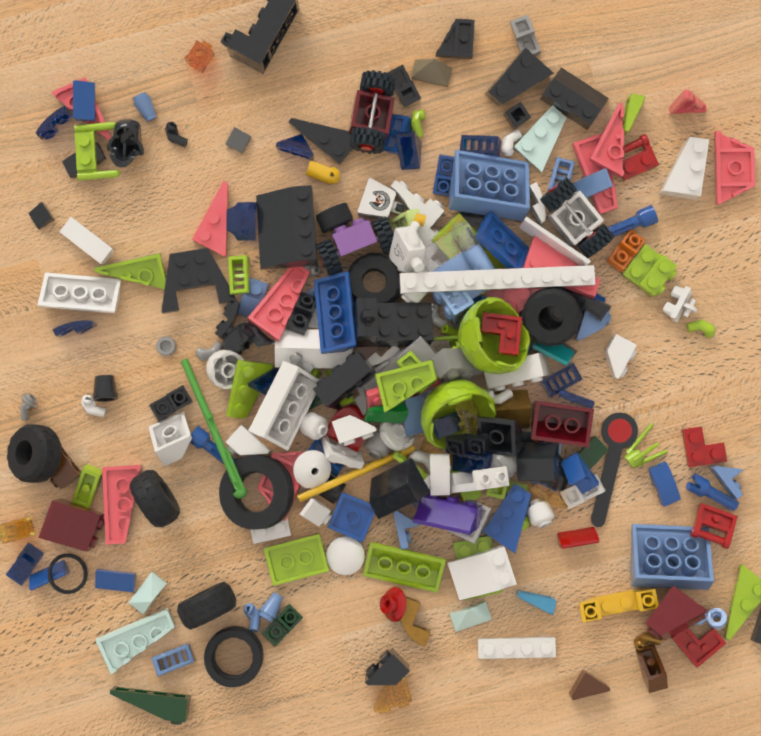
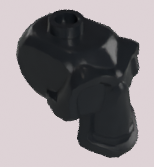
M118 120L115 124L113 137L107 144V150L111 151L109 153L110 158L117 167H127L133 162L135 156L144 155V148L141 143V125L135 120Z
M249 321L228 328L225 332L226 336L222 341L225 350H231L239 355L245 349H249L253 343L258 347L275 343L274 340L268 338L258 327Z

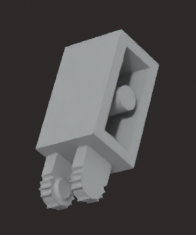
M442 348L431 358L434 361L439 379L468 380L472 376L484 373V371L476 369L465 358L461 349Z

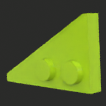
M161 253L94 268L95 272L165 289L166 274Z
M740 564L738 568L739 575L737 583L735 582V593L732 596L729 609L730 616L725 628V638L729 641L761 602V579L743 564Z

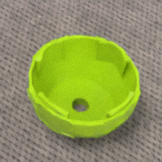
M487 297L477 302L466 312L460 323L458 341L463 355L476 369L486 373L506 374L518 370L526 360L530 344L529 332L523 325V321L521 323L518 356L498 354L500 336L481 333L482 314L485 312L517 317L519 315L510 304L497 297Z
M453 379L441 383L428 393L421 410V426L427 441L435 447L446 450V436L478 434V416L496 417L494 399L484 388L468 380Z

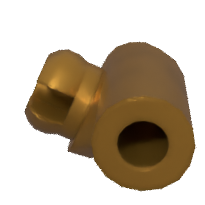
M643 632L634 639L633 643L637 650H643L648 643L660 646L662 638L657 640L649 632Z

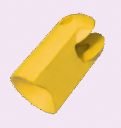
M310 161L306 176L328 184H336L340 180V172L335 167L329 168Z

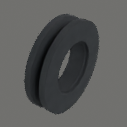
M250 455L236 460L234 464L242 483L250 474L262 473L272 483L273 498L270 505L263 511H250L244 506L241 499L234 497L233 493L236 491L226 470L219 487V499L224 513L234 524L245 529L256 530L275 526L286 517L293 504L294 485L290 473L279 461L267 456Z

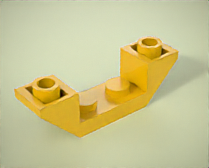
M655 588L635 589L587 599L579 602L582 623L600 620L602 619L601 616L633 610L642 612L656 609L659 604Z

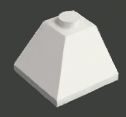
M184 411L149 426L155 453L162 464L167 466L182 459L192 439Z

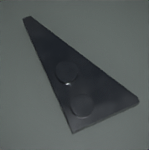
M294 118L288 121L289 124L339 165L353 150L349 146L351 134L348 133L349 131Z

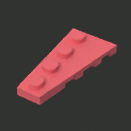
M534 236L523 268L579 266ZM595 277L594 286L563 288L594 299L600 279Z
M304 267L288 268L249 315L248 321L279 342L299 295L308 280L310 271Z

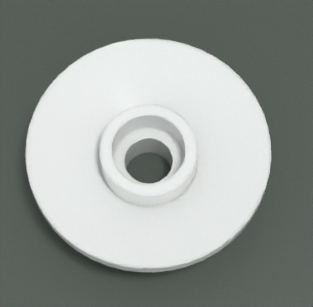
M316 450L302 453L296 459L293 467L296 481L301 486L309 489L324 484L331 473L330 461L326 459L325 454ZM313 468H317V472L315 474L311 473Z

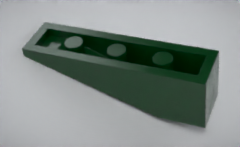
M115 686L110 690L111 695L157 717L171 721V724L180 725L188 719L190 695Z

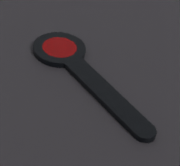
M613 413L609 415L601 427V434L603 440L608 444V451L600 479L605 492L596 496L591 516V523L596 527H601L605 524L622 450L632 445L638 435V427L635 420L626 413Z

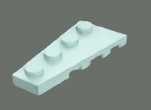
M166 608L96 638L95 641L111 675L138 653L144 651L153 642H156L175 628V623L169 609Z

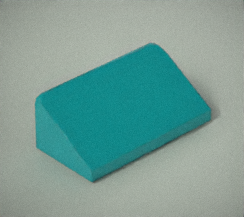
M535 342L533 345V349L565 366L570 363L574 355L573 350L562 344L558 346H545Z

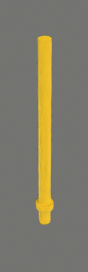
M412 444L410 447L398 452L406 457V455L416 450ZM393 453L386 457L364 465L362 469L357 468L297 495L299 502H303L396 459L392 457Z

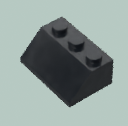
M562 67L541 97L542 101L550 106L553 105L563 115L586 130L590 128L609 99Z
M410 458L371 478L369 503L377 518L380 519L418 501L430 493V490L413 459Z

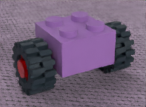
M386 216L371 222L374 232L369 220H364L362 217L351 221V226L341 225L334 228L335 232L331 233L337 247V253L331 239L316 244L321 261L329 276L343 271L339 260L341 256L375 242H379L384 254L390 252L394 232Z

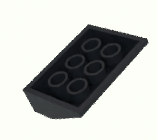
M312 185L293 186L256 195L260 269L318 266Z

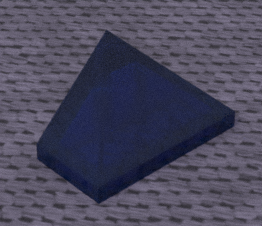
M415 131L396 133L401 170L420 169L422 142Z
M302 134L276 143V148L279 151L314 160V154Z

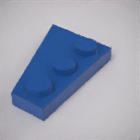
M517 484L513 485L483 530L484 533L515 554L532 494Z

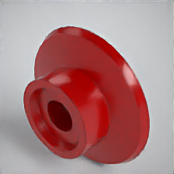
M392 587L380 599V609L391 622L399 621L406 610L405 594L398 587Z

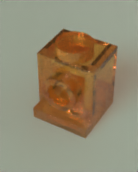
M204 40L202 43L196 41L184 59L188 65L203 73L215 54L212 50V45ZM199 51H203L201 56L197 55Z

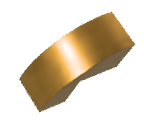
M405 596L406 610L401 618L402 625L412 640L425 647L430 630L413 624L420 601Z

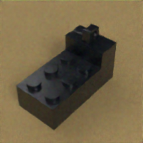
M267 0L266 7H262L259 11V19L256 25L252 24L250 27L249 36L236 29L233 34L226 32L221 40V44L228 49L230 57L264 74L300 9L298 0Z
M357 298L354 303L356 347H405L411 345L420 336L429 345L434 340L432 303H377L376 298Z

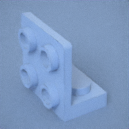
M467 291L432 292V298L437 305L441 304L443 307V314L448 321L452 320L454 323L458 321L460 313L474 305V301Z

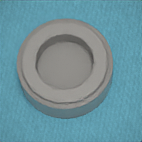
M162 337L156 344L157 351L161 355L170 356L176 351V342L170 337Z

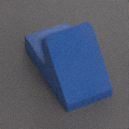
M577 452L561 461L570 486L575 484L582 494L599 485V481Z

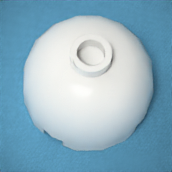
M219 350L213 353L207 361V376L214 385L222 389H231L237 360L244 359L231 350Z

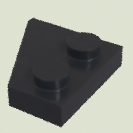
M455 19L437 50L436 57L472 59L475 20Z

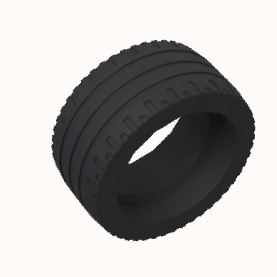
M239 626L226 627L218 631L210 639L204 652V664L209 676L216 683L233 688L243 686L252 681L260 671L264 658L263 647L259 638L249 629ZM239 638L251 647L253 662L245 673L230 675L223 672L217 666L215 651L223 640Z

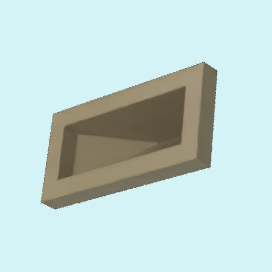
M436 59L415 60L411 79L448 87L452 68Z

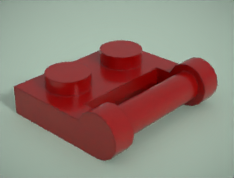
M646 134L623 146L624 154L640 146L644 149V151L623 160V182L659 165Z
M701 503L698 506L690 536L703 538L721 545L722 548L728 549L732 541L738 516ZM701 525L725 533L724 538L700 530Z

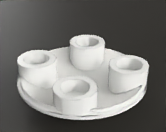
M348 536L339 537L332 541L326 552L329 567L341 575H350L357 572L363 565L365 558L364 549L360 542Z

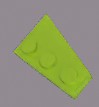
M237 360L226 412L228 417L247 418L274 364Z
M433 360L375 374L384 413L438 379Z

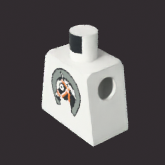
M369 178L357 213L359 216L380 219L386 216L389 219L391 212L399 215L402 214L405 204L395 201L397 192Z

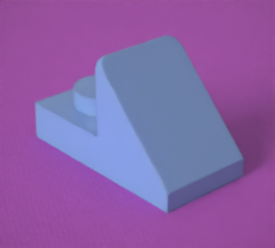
M250 278V293L242 295L238 314L249 317L265 297L269 284Z
M721 466L709 467L732 498L738 499L743 495L740 491L742 489L740 484L736 480H732L743 469Z
M397 510L393 513L402 550L409 548L408 543H412L409 531L405 532V529L420 526V524L413 523L411 518Z

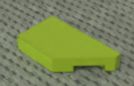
M395 451L392 455L400 463L408 460L398 451ZM417 466L421 476L425 480V478L428 476L427 473Z

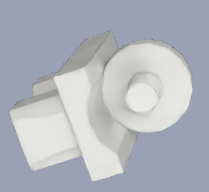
M688 286L685 288L674 287L671 297L678 299L677 304L673 305L667 302L663 308V312L670 316L673 322L678 323L682 313L686 318H688L690 312L697 313L698 309L694 307L695 299L691 298L689 304H687L693 293L691 288Z

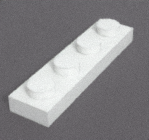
M555 637L478 638V659L556 657Z

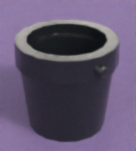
M95 376L94 392L92 394L93 401L108 402L118 399L114 376Z

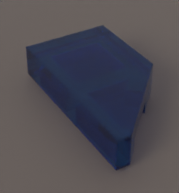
M561 390L559 394L560 398L585 408L593 409L595 404L592 400Z

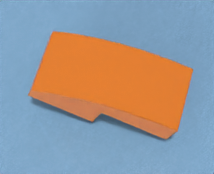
M632 229L629 230L606 262L622 273L646 240Z

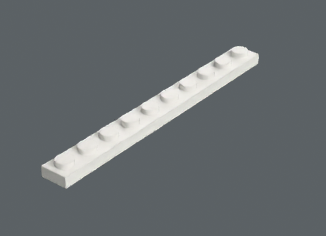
M594 265L400 273V294L594 286L595 269Z

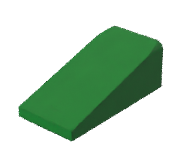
M404 401L385 413L383 405L368 408L364 421L402 423L407 418L408 409Z

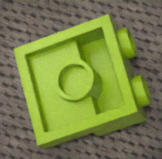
M644 244L621 275L650 297H654L656 294L659 296L664 291L666 286L663 284L666 280L671 281L676 275L677 271L675 268L677 265L663 254H658L648 245Z

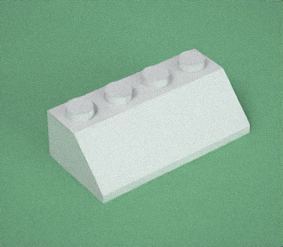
M283 361L248 431L288 451L316 395L313 388L317 386L316 383L319 379L300 367Z

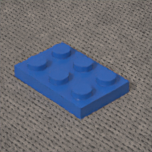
M492 211L488 212L475 238L506 269L522 268L529 247Z

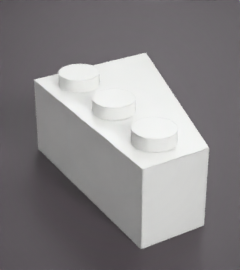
M689 137L684 142L659 195L692 200L701 197L709 139Z
M542 353L527 356L519 369L510 373L490 374L484 372L488 389L494 388V391L506 389L505 385L512 384L513 387L524 385V381L530 379L531 383L542 381L543 376L551 375L547 356Z

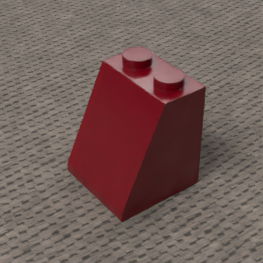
M62 498L52 500L38 538L88 552L92 548L94 549L98 542L96 535L105 523L103 519L104 514Z
M672 586L645 624L650 635L657 640L662 638L665 641L706 619L708 613L704 607L675 586Z

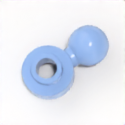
M713 608L708 612L706 619L695 625H702L704 622H708L710 627L721 629L727 623V616L722 609ZM714 618H720L721 620L719 622H715Z

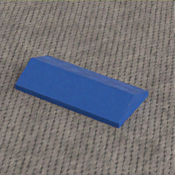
M346 271L314 280L321 353L345 352L356 347L350 272Z

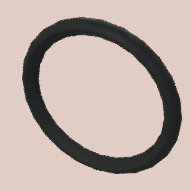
M70 553L58 555L49 565L48 580L51 586L60 593H76L83 588L87 581V567L84 561L77 555ZM61 558H73L83 568V580L73 590L59 588L52 579V568Z

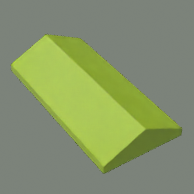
M370 542L363 576L438 593L446 559Z

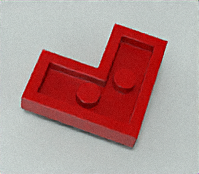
M483 312L481 333L500 336L498 354L518 356L522 317Z
M702 426L682 429L687 467L727 462L724 443L705 445Z
M689 628L671 637L696 668L727 644L714 628L709 629L699 639Z

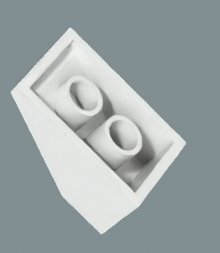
M503 545L447 563L459 600L498 591L517 584Z

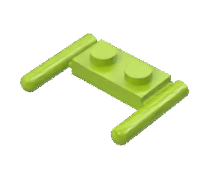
M116 122L74 125L78 181L116 178L120 176L119 170L98 171L95 131L114 130Z

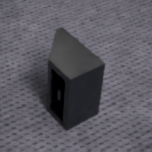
M393 648L390 651L385 650L380 655L379 662L376 665L372 663L366 669L365 683L367 685H397L410 672L409 664Z

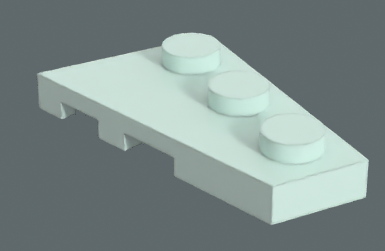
M552 105L514 146V149L540 173H542L566 117Z

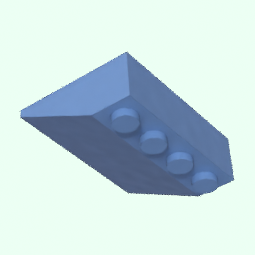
M455 150L449 192V210L486 215L492 211L498 218L523 221L530 209L529 162Z
M632 524L631 587L672 588V586H675L677 589L709 590L714 582L710 541L700 537H691L692 527ZM701 527L700 530L709 532V527Z

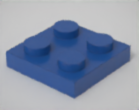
M342 492L327 528L363 542L375 512L369 502Z

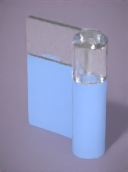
M459 221L452 226L453 230L425 248L423 263L428 272L495 269L483 247L475 238V234L468 222L463 223V221ZM490 290L467 291L471 299H474L484 291Z

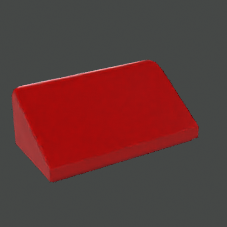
M594 527L557 533L559 547L562 549L600 542Z

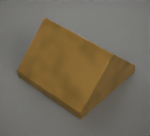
M511 390L513 397L502 404H495V418L516 420L521 428H530L531 406L528 390ZM493 391V392H494V394H500V393L503 392V391Z

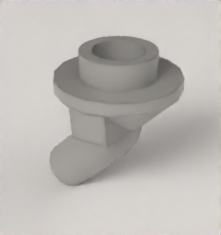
M30 393L28 395L22 394L20 411L21 420L23 421L29 420L28 408H36L38 406L36 397Z

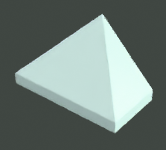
M151 572L128 603L144 614L166 586L167 582Z
M486 601L449 613L455 632L492 620Z

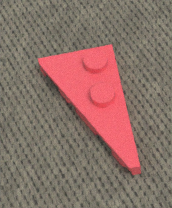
M225 181L221 184L192 239L224 257L227 255L228 183Z

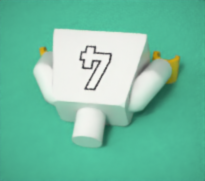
M416 213L415 219L411 222L410 226L395 228L389 258L397 266L399 272H421L425 268L423 263L425 246L417 232L420 226H424L426 215Z

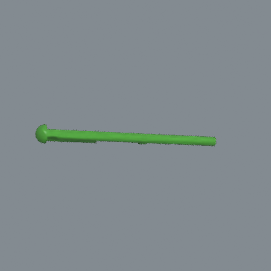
M184 359L181 361V364L236 491L233 495L238 499L244 498L247 495V488L242 483L229 450L225 448L214 422V416L208 408L188 359Z

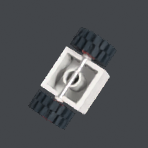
M565 178L545 193L540 201L550 212L546 218L567 244L573 246L579 242L577 247L586 258H589L611 242L614 235L605 224L597 227L604 221L583 193L576 191L577 189L570 180Z

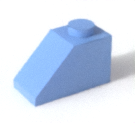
M584 309L574 340L580 341L603 329L605 325L608 326L611 319L609 311L600 321Z

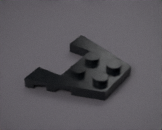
M208 248L169 255L162 314L179 311L177 291L215 285L219 304L236 301L235 295H230L229 285Z
M563 289L574 297L581 313L585 309L600 321L612 307L610 304ZM547 306L541 310L540 319L544 325L556 327L562 323L563 314L559 308ZM566 342L562 344L565 347L573 350L574 355L577 353V351L570 345H568Z

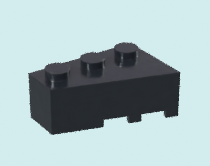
M524 48L486 91L485 95L497 106H501L554 73L527 48Z
M353 352L346 357V361L342 365L335 366L328 377L321 378L313 390L327 408L338 410L342 407L340 402L345 397L350 399L353 396L351 392L357 387H362L376 371L362 353Z

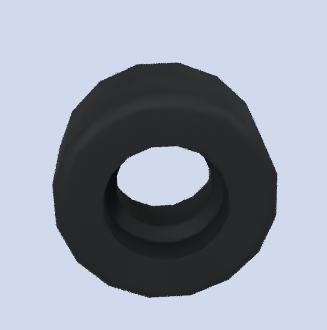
M347 203L335 205L316 215L322 233L333 231L334 228L353 221Z

